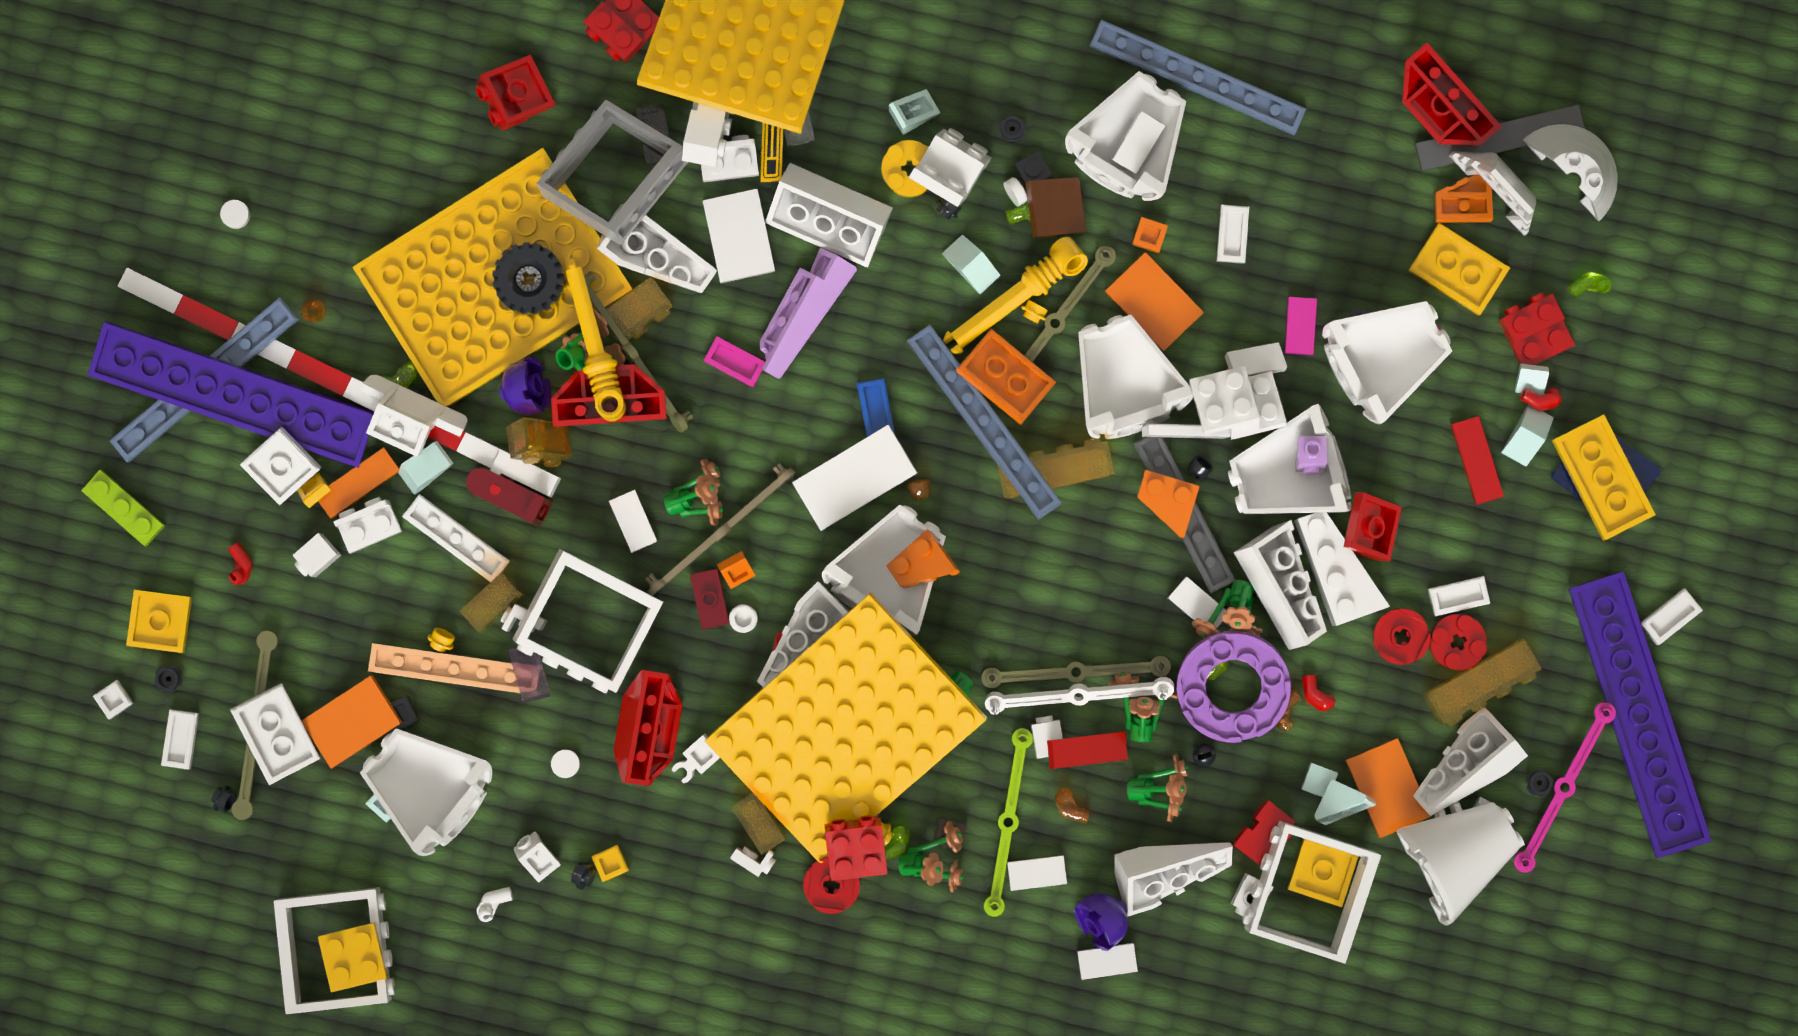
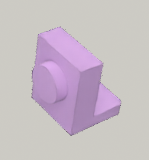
M1298 437V455L1295 460L1296 472H1303L1305 476L1319 475L1320 471H1324L1327 466L1326 437Z

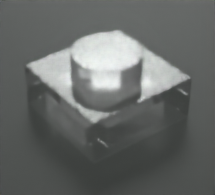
M809 112L801 134L784 129L788 147L815 141Z

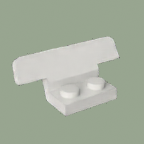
M370 375L362 383L359 390L380 400L366 433L417 457L421 455L430 430L434 426L460 437L468 421L465 415L379 375Z

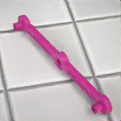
M1601 702L1595 707L1594 722L1565 776L1555 781V794L1525 850L1517 853L1515 856L1514 865L1520 872L1527 873L1535 867L1534 856L1565 798H1569L1575 793L1574 781L1603 727L1615 718L1616 710L1610 703ZM1562 783L1569 784V790L1567 792H1562L1560 790V785Z

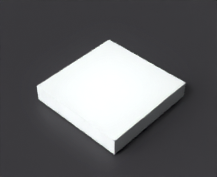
M282 426L240 464L279 505L321 468Z

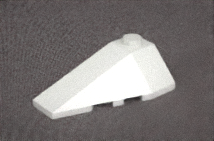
M621 204V205L619 206V208L616 210V212L614 213V215L612 216V218L615 216V214L620 210V208H621L624 204ZM646 215L621 245L602 234L596 248L619 266L698 293L704 291L718 271Z
M817 582L797 602L794 608L795 612L788 626H785L776 649L772 651L757 680L762 687L766 686L850 611L820 582Z
M1484 706L1462 724L1457 731L1459 736L1451 747L1447 746L1442 753L1444 755L1442 761L1437 768L1431 769L1413 795L1430 816L1506 775L1528 756L1511 734Z
M1228 842L1146 846L1115 854L1114 874L1122 902L1128 910L1126 915L1131 916L1154 909L1162 904L1160 901L1162 898L1175 892L1176 895H1179L1185 891L1183 887L1195 880L1203 882L1232 866V844Z

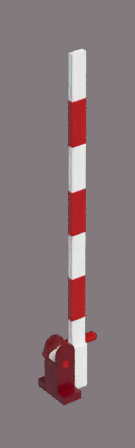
M126 268L118 284V287L227 340L246 326L129 268ZM274 340L257 354L372 411L376 410L380 402L379 399L359 391L363 382L277 340ZM530 425L527 426L520 442H516L511 454L464 431L459 437L437 426L430 430L428 438L438 441V443L491 468L490 471L484 468H476L468 474L466 484L472 494L540 527L542 526L553 501L514 483L516 480L552 498L561 478L525 461L530 452L529 445L537 431L536 428Z

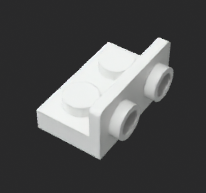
M748 135L732 137V141L726 142L724 156H718L716 167L701 164L703 182L759 176L755 140L749 139Z
M378 497L364 503L366 508L355 512V509L352 508L338 514L340 519L334 521L335 527H338L350 554L402 532L389 500L381 501V498Z

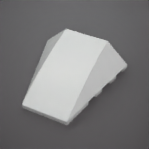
M1452 151L1449 156L1467 176L1479 174L1512 209L1506 217L1525 236L1529 232L1536 205V197L1496 153Z

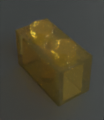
M651 276L606 310L627 339L632 336L634 339H637L648 331L646 326L656 320L659 323L671 314L669 309L673 305Z
M523 417L506 427L511 459L522 460L525 464L541 463L545 467H556L561 465V461L572 456L567 426L553 427V422Z
M500 573L459 612L478 632H484L524 593L505 573Z
M756 791L731 807L761 855L786 840L787 837Z

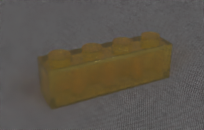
M1100 437L1083 441V447L1073 449V444L1056 447L1057 452L1046 455L1045 450L1029 453L1030 460L1052 489L1115 474L1108 441L1101 442ZM997 466L1003 499L1020 497L999 466Z
M1520 639L1422 695L1437 722L1443 725L1447 723L1448 726H1452L1464 719L1462 714L1472 709L1474 713L1488 705L1486 700L1496 695L1499 699L1513 691L1511 686L1521 682L1524 685L1537 678L1535 673L1542 668L1526 640Z

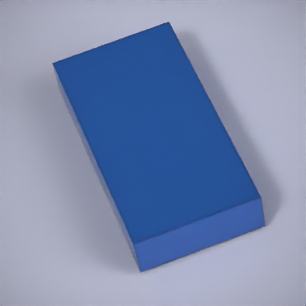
M884 378L857 383L867 437L887 425H890L895 434Z

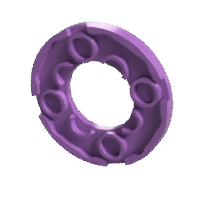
M1223 631L1210 635L1191 648L1179 668L1177 696L1183 714L1195 729L1218 741L1237 743L1264 735L1280 721L1290 699V676L1283 657L1268 641L1252 633ZM1228 660H1239L1248 663L1256 669L1261 678L1262 689L1259 698L1251 707L1243 711L1229 712L1219 709L1210 701L1206 693L1205 683L1208 674L1216 665Z

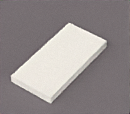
M887 425L792 483L820 531L916 475L917 471L890 425Z

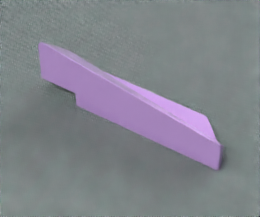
M820 248L810 272L799 268L760 340V350L765 353L766 359L762 366L763 371L778 379L782 377L857 271L854 265L838 255Z

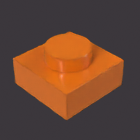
M1141 217L1132 245L1159 253L1168 225Z
M742 551L717 564L731 589L756 576Z

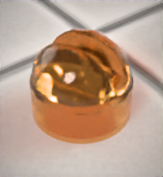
M309 300L301 306V316L307 322H320L324 319L326 309L321 301ZM310 310H316L315 315L310 314Z
M929 479L914 480L907 483L908 491L913 499L924 500L929 496L931 491Z

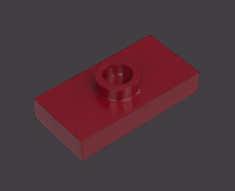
M718 569L691 574L690 578L702 630L730 624Z

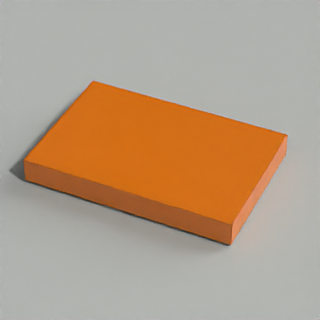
M1146 252L1105 290V293L1127 316L1132 315L1162 352L1204 313Z
M992 329L956 369L959 375L1020 425L1056 383L1055 380Z
M373 675L301 721L330 768H334L403 723Z
M1398 738L1345 760L1358 791L1376 801L1377 805L1366 810L1378 838L1385 837L1396 832L1399 828L1431 817L1413 797L1419 786Z

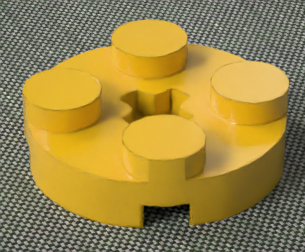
M914 140L898 142L888 149L883 158L881 167L883 180L899 196L916 197L928 190L910 179L906 171L901 170V167L905 166L907 161H911L914 166L920 163L928 149V146Z

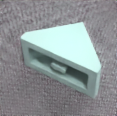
M927 89L889 104V112L903 135L940 114Z
M961 235L942 253L979 295L1000 277V274L984 253L964 235Z
M1527 405L1501 453L1523 466H1527L1545 442L1554 417Z
M435 441L423 449L421 455L418 457L413 456L402 463L398 473L412 493L416 495L454 463L438 441Z
M1331 779L1314 816L1316 821L1328 825L1377 804L1375 799Z

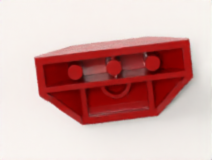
M1428 43L1424 44L1405 61L1402 103L1438 144L1481 146L1502 127Z
M617 365L615 367L616 372L613 374L618 376V379L615 381H619L620 385L617 388H621L626 410L621 419L607 421L599 415L595 408L593 395L596 393H593L591 390L594 386H590L592 379H589L588 375L583 373V370H576L551 398L553 427L667 419L665 390L637 365ZM615 399L606 400L603 410L605 412L615 411L618 407V401Z
M641 670L623 694L613 749L623 783L650 786L654 779L673 761L682 702L671 683L669 674Z

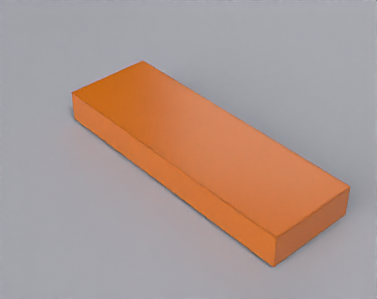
M383 447L360 463L359 468H353L330 484L331 490L318 502L330 519H333L396 475L400 468L387 449Z

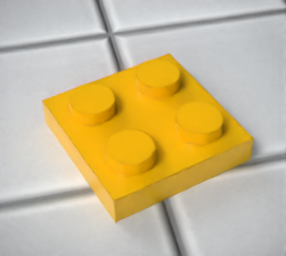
M134 590L126 646L185 653L192 597Z
M1303 838L1287 889L1342 907L1359 856Z
M375 922L318 936L331 992L388 978Z

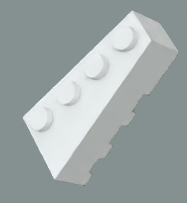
M693 102V110L691 109L683 142L682 161L716 167L718 156L723 157L725 153L726 140L723 137L730 134L732 119L728 117L729 114L733 113Z
M1327 512L1313 513L1294 520L1332 626H1337L1390 607L1354 552L1343 547L1345 539Z
M1291 520L1272 526L1234 552L1288 650L1306 646L1327 632L1316 596H1312L1309 588L1311 580L1308 571L1304 572L1299 556L1302 552L1299 543L1295 544L1292 534L1294 527Z

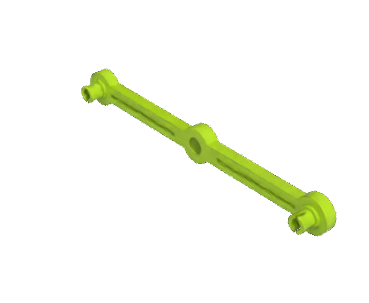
M1025 728L1017 729L1012 735L1015 752L1005 812L998 818L1001 836L991 895L984 902L985 912L992 917L1001 915L1005 909L1001 895L1012 832L1019 825L1015 812L1026 748L1033 742L1031 732ZM1011 818L1013 820L1012 826L1006 827L1004 819Z

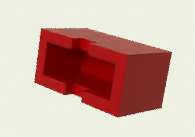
M1266 799L1252 816L1256 820L1252 827L1249 829L1244 826L1231 843L1259 866H1261L1264 854L1269 853L1272 844L1269 839L1273 827L1278 826L1279 821L1291 825L1295 823L1292 818Z

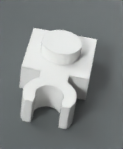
M706 734L702 735L683 752V755L688 760H681L672 768L673 772L681 767L686 769L687 776L682 779L683 783L693 778L695 769L702 774L720 758L705 742L708 737Z

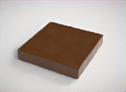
M1079 177L1025 182L1033 238L1086 233Z

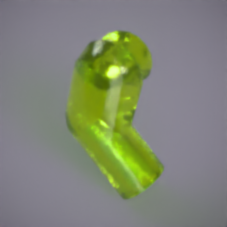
M1028 204L1005 212L1010 225L1024 219L1031 222Z
M899 825L893 829L889 844L884 846L886 860L897 857L905 852L910 839V833L906 827Z

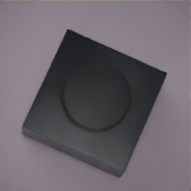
M1039 151L1014 164L1024 185L1027 181L1045 180L1052 177V173Z

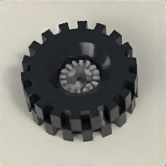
M525 242L520 246L517 244L511 246L512 249L509 251L505 250L502 253V258L500 260L497 259L495 263L496 269L492 273L494 278L492 283L493 288L496 290V295L505 306L522 315H540L545 310L549 311L554 303L557 304L559 302V297L565 290L564 282H566V277L562 264L549 249L542 247L540 244L535 243L534 245ZM525 273L529 275L536 274L534 286L531 287L529 284L524 286L522 284L525 281L523 276Z

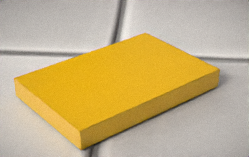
M1438 223L1408 271L1479 316L1510 267L1441 223Z

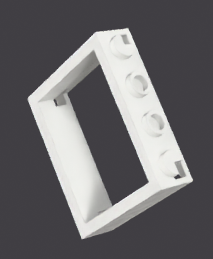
M559 549L512 640L519 644L516 648L529 656H532L533 652L543 656L542 662L556 669L558 665L569 669L567 674L579 681H582L585 677L593 681L592 687L603 693H607L608 690L616 693L663 602ZM565 565L648 607L611 680L528 639Z
M1279 821L1278 826H1274L1270 834L1269 841L1272 844L1269 853H1265L1261 861L1260 868L1263 871L1260 880H1256L1252 888V897L1254 899L1251 908L1248 907L1245 910L1243 916L1244 929L1251 934L1346 963L1381 855L1372 850ZM1288 834L1360 856L1331 947L1259 925Z
M380 887L274 900L285 1014L381 1004L392 1000L391 995H395L394 978L389 977L388 967H392L391 950L386 949L385 939L389 938V925L387 921H383L382 910H386L384 893H380ZM368 899L370 923L375 922L388 974L387 979L377 981L378 994L301 1003L291 907Z

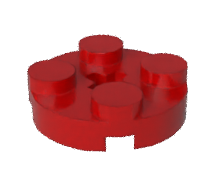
M1409 609L1390 610L1382 615L1374 626L1373 646L1379 655L1389 663L1396 665L1413 663L1424 656L1430 645V632L1426 622L1415 611ZM1405 629V635L1409 637L1408 642H1401L1399 645L1396 643L1397 638L1394 637V634Z
M1452 614L1445 616L1434 625L1431 632L1430 652L1438 664L1448 669H1469L1475 666L1487 651V639L1483 627L1478 621L1468 615ZM1455 634L1465 639L1461 650L1458 647H1451L1450 643L1454 641L1453 636Z
M826 857L819 860L823 861L822 863L815 861L807 870L803 889L809 903L814 908L823 913L836 914L849 908L855 902L860 890L859 878L836 880L837 883H840V888L834 889V893H829L828 888L823 885L824 881H829L831 877L829 860Z

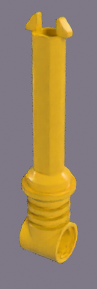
M1063 237L1057 240L1050 248V258L1045 256V262L1040 260L1038 267L1036 265L1026 266V271L1022 274L1021 280L953 332H946L943 339L946 344L953 339L958 343L951 349L952 353L964 352L962 349L1030 297L1040 296L1041 294L1046 296L1049 288L1052 287L1050 283L1052 282L1055 285L1057 283L1055 279H1063L1062 274L1074 276L1080 273L1086 267L1088 259L1071 237Z
M574 258L568 259L570 269L566 271L589 356L582 370L584 374L588 375L589 379H592L590 386H594L591 390L593 393H596L593 397L595 408L604 420L617 421L621 419L626 410L621 388H617L620 385L619 381H615L618 379V376L613 374L616 372L615 367L618 363L617 360L612 358V355L604 350L583 269L576 266ZM608 399L618 401V407L613 412H605L603 410V405Z

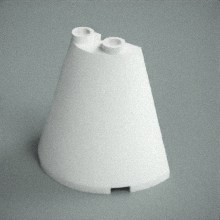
M1138 71L1068 132L1065 138V145L1068 153H1074L1077 157L1075 160L1077 166L1102 186L1125 197L1133 198L1136 194L1141 195L1144 201L1159 199L1166 191L1186 101L1172 89H1167L1166 91L1159 89L1156 86L1157 81L1155 78ZM1142 111L1165 125L1139 171L1137 174H1134L1111 159L1138 113Z
M1566 124L1540 128L1523 139L1540 160L1548 157L1566 174L1575 172L1580 176L1581 183L1579 188L1585 194L1580 202L1600 221L1613 203L1618 182L1615 161L1607 146L1590 131Z
M1427 301L1335 320L1326 324L1323 328L1322 336L1324 338L1328 337V344L1324 345L1325 352L1339 384L1355 406L1361 405L1365 409L1363 415L1376 424L1385 422L1452 352L1449 345L1451 343L1450 338L1445 330H1438L1435 324V320L1438 319L1437 312Z
M1122 315L1114 316L1107 321L1108 325L1104 327L1090 324L1078 332L1086 428L1089 435L1096 439L1100 437L1099 434H1104L1106 439L1124 437L1141 432L1144 425L1160 424L1170 418L1169 414L1173 409L1177 408V411H1181L1193 398L1191 387L1132 315L1125 317Z
M1319 404L1313 405L1287 422L1285 427L1278 428L1229 461L1232 470L1228 471V476L1232 486H1238L1239 496L1235 497V502L1240 513L1347 512L1352 509L1351 502L1347 503L1346 501L1352 497L1342 456L1335 436L1326 427L1329 426V422ZM1298 437H1326L1327 466L1324 471H1320L1319 475L1305 476L1303 472H1296L1295 460L1298 455Z
M899 505L830 562L822 572V579L824 583L828 584L830 582L833 585L830 591L850 609L871 592L911 636H915L920 631L933 581L928 583L921 582L917 586L904 589L899 586L886 565L927 529L934 533L942 546L946 536L940 533V529L931 522L923 524L916 518L918 514L912 508Z
M395 729L382 740L381 747L383 749L376 757L372 755L365 761L360 774L411 849L420 856H427L435 852L436 849L434 847L438 844L444 847L453 840L474 816L487 794L483 788L486 782H491L492 767L486 760Z
M1494 802L1396 830L1406 853L1420 865L1434 895L1429 898V901L1439 922L1447 926L1453 923L1519 848L1524 846L1522 837L1511 826L1514 823V819L1506 808L1500 810Z

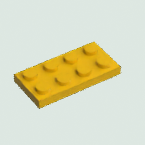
M1604 414L1552 440L1603 541L1655 516Z

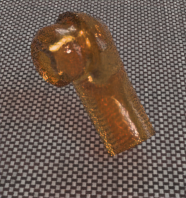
M1294 689L1291 690L1289 703L1284 715L1275 725L1283 732L1289 731L1292 728L1291 708L1302 700Z
M1060 789L1055 795V803L1060 814L1065 818L1086 824L1090 811L1076 806L1070 789Z

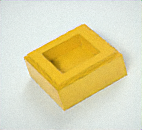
M318 472L297 489V492L302 501L310 508L331 489Z
M618 845L591 856L602 882L629 871Z

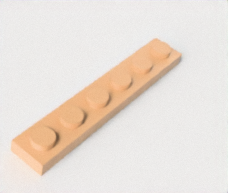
M372 643L368 671L537 695L541 667Z

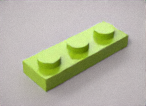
M99 470L81 490L144 546H148L165 526L164 523L103 470Z

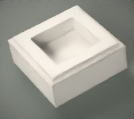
M119 680L114 681L93 696L108 719H112L134 704Z

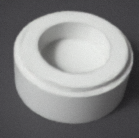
M1012 177L1004 182V188L1016 206L1019 207L1027 202V194L1016 178Z
M230 200L222 206L220 216L223 223L228 227L240 229L249 222L250 210L243 202Z
M738 605L731 611L729 621L734 630L746 633L755 628L758 616L751 606Z
M561 750L553 756L551 767L557 776L569 778L578 772L580 759L572 750Z

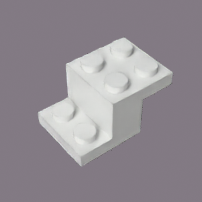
M949 128L948 131L943 129L935 135L922 160L913 169L909 178L958 207L967 198L982 170L987 167L992 157L987 155V149L977 143L970 145L962 140L964 136L961 133Z
M1241 366L1190 379V387L1204 435L1229 429L1232 440L1287 425L1272 371L1248 377L1246 367Z

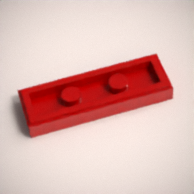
M1479 416L1451 424L1475 505L1504 497Z
M1125 732L1047 740L1050 769L1128 760Z

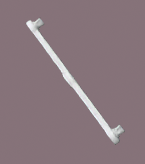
M1160 677L1154 682L1088 688L1084 684H1074L1068 690L1011 695L991 692L985 698V707L994 715L1008 707L1066 702L1081 706L1089 700L1156 695L1160 700H1163V698L1166 700L1174 692V683L1167 677ZM1081 693L1083 696L1077 697L1075 694Z

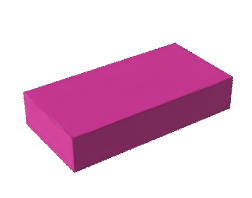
M1288 297L1284 354L1313 355L1317 299Z
M717 336L704 359L705 363L754 388L763 371L762 366L765 363L761 359Z

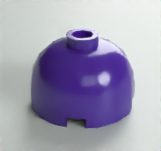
M530 357L511 364L505 370L499 387L502 400L506 401L512 410L524 415L545 412L544 408H548L551 404L549 379L543 380L541 371H545V368L537 358Z
M1094 893L1075 904V906H1078L1074 909L1076 920L1085 935L1089 934V931L1096 939L1092 942L1102 951H1109L1124 938L1128 930V918L1126 915L1128 910L1120 899H1115L1105 893Z

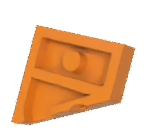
M1479 174L1458 181L1451 187L1447 186L1437 191L1434 195L1435 223L1492 222V188Z
M1145 470L1137 498L1151 509L1162 522L1168 525L1178 537L1184 538L1200 486Z
M928 529L886 565L899 586L904 589L917 586L921 582L936 581L938 577L948 574L952 576L957 575L960 572L934 533Z

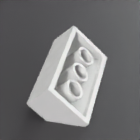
M790 163L779 181L765 223L868 268L893 208Z

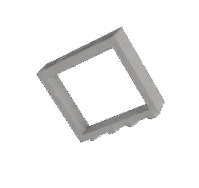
M605 100L597 111L594 110L592 112L591 118L583 128H579L576 131L573 140L568 146L558 153L556 160L549 169L542 172L543 176L536 184L545 199L621 245L688 162L682 161V145ZM612 124H615L661 152L664 156L611 221L607 222L558 190Z

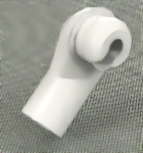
M506 887L486 892L477 907V915L482 922H489L493 919L499 903L513 900L511 888Z

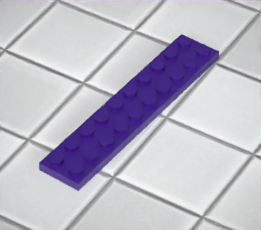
M109 321L103 323L88 372V376L267 437L273 435L282 426L303 449L359 468L370 437L366 432L374 412Z
M1624 571L1568 588L1604 701L1613 705L1616 710L1615 718L1611 723L1655 858L1664 857L1711 842V837Z

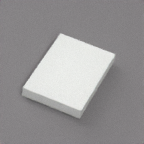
M758 189L703 200L720 283L775 272Z
M282 683L230 709L269 785L320 759Z

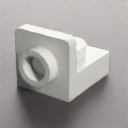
M515 604L513 608L508 607L501 618V622L504 623L502 629L509 632L517 618L520 620L518 624L520 625L527 609L518 604ZM539 616L531 632H534L535 628L543 630L547 620Z
M536 832L522 837L513 849L518 860L538 883L561 865Z
M737 847L730 859L759 877L761 872L768 874L776 861L772 858L775 853L772 849L768 851L762 862L756 860L759 855L747 847H744L743 850Z

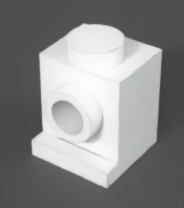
M1247 873L1244 874L1231 901V904L1236 906L1234 912L1241 916H1244L1245 910L1248 907L1251 908L1252 904L1247 902V896L1252 893L1256 880L1259 881V879Z

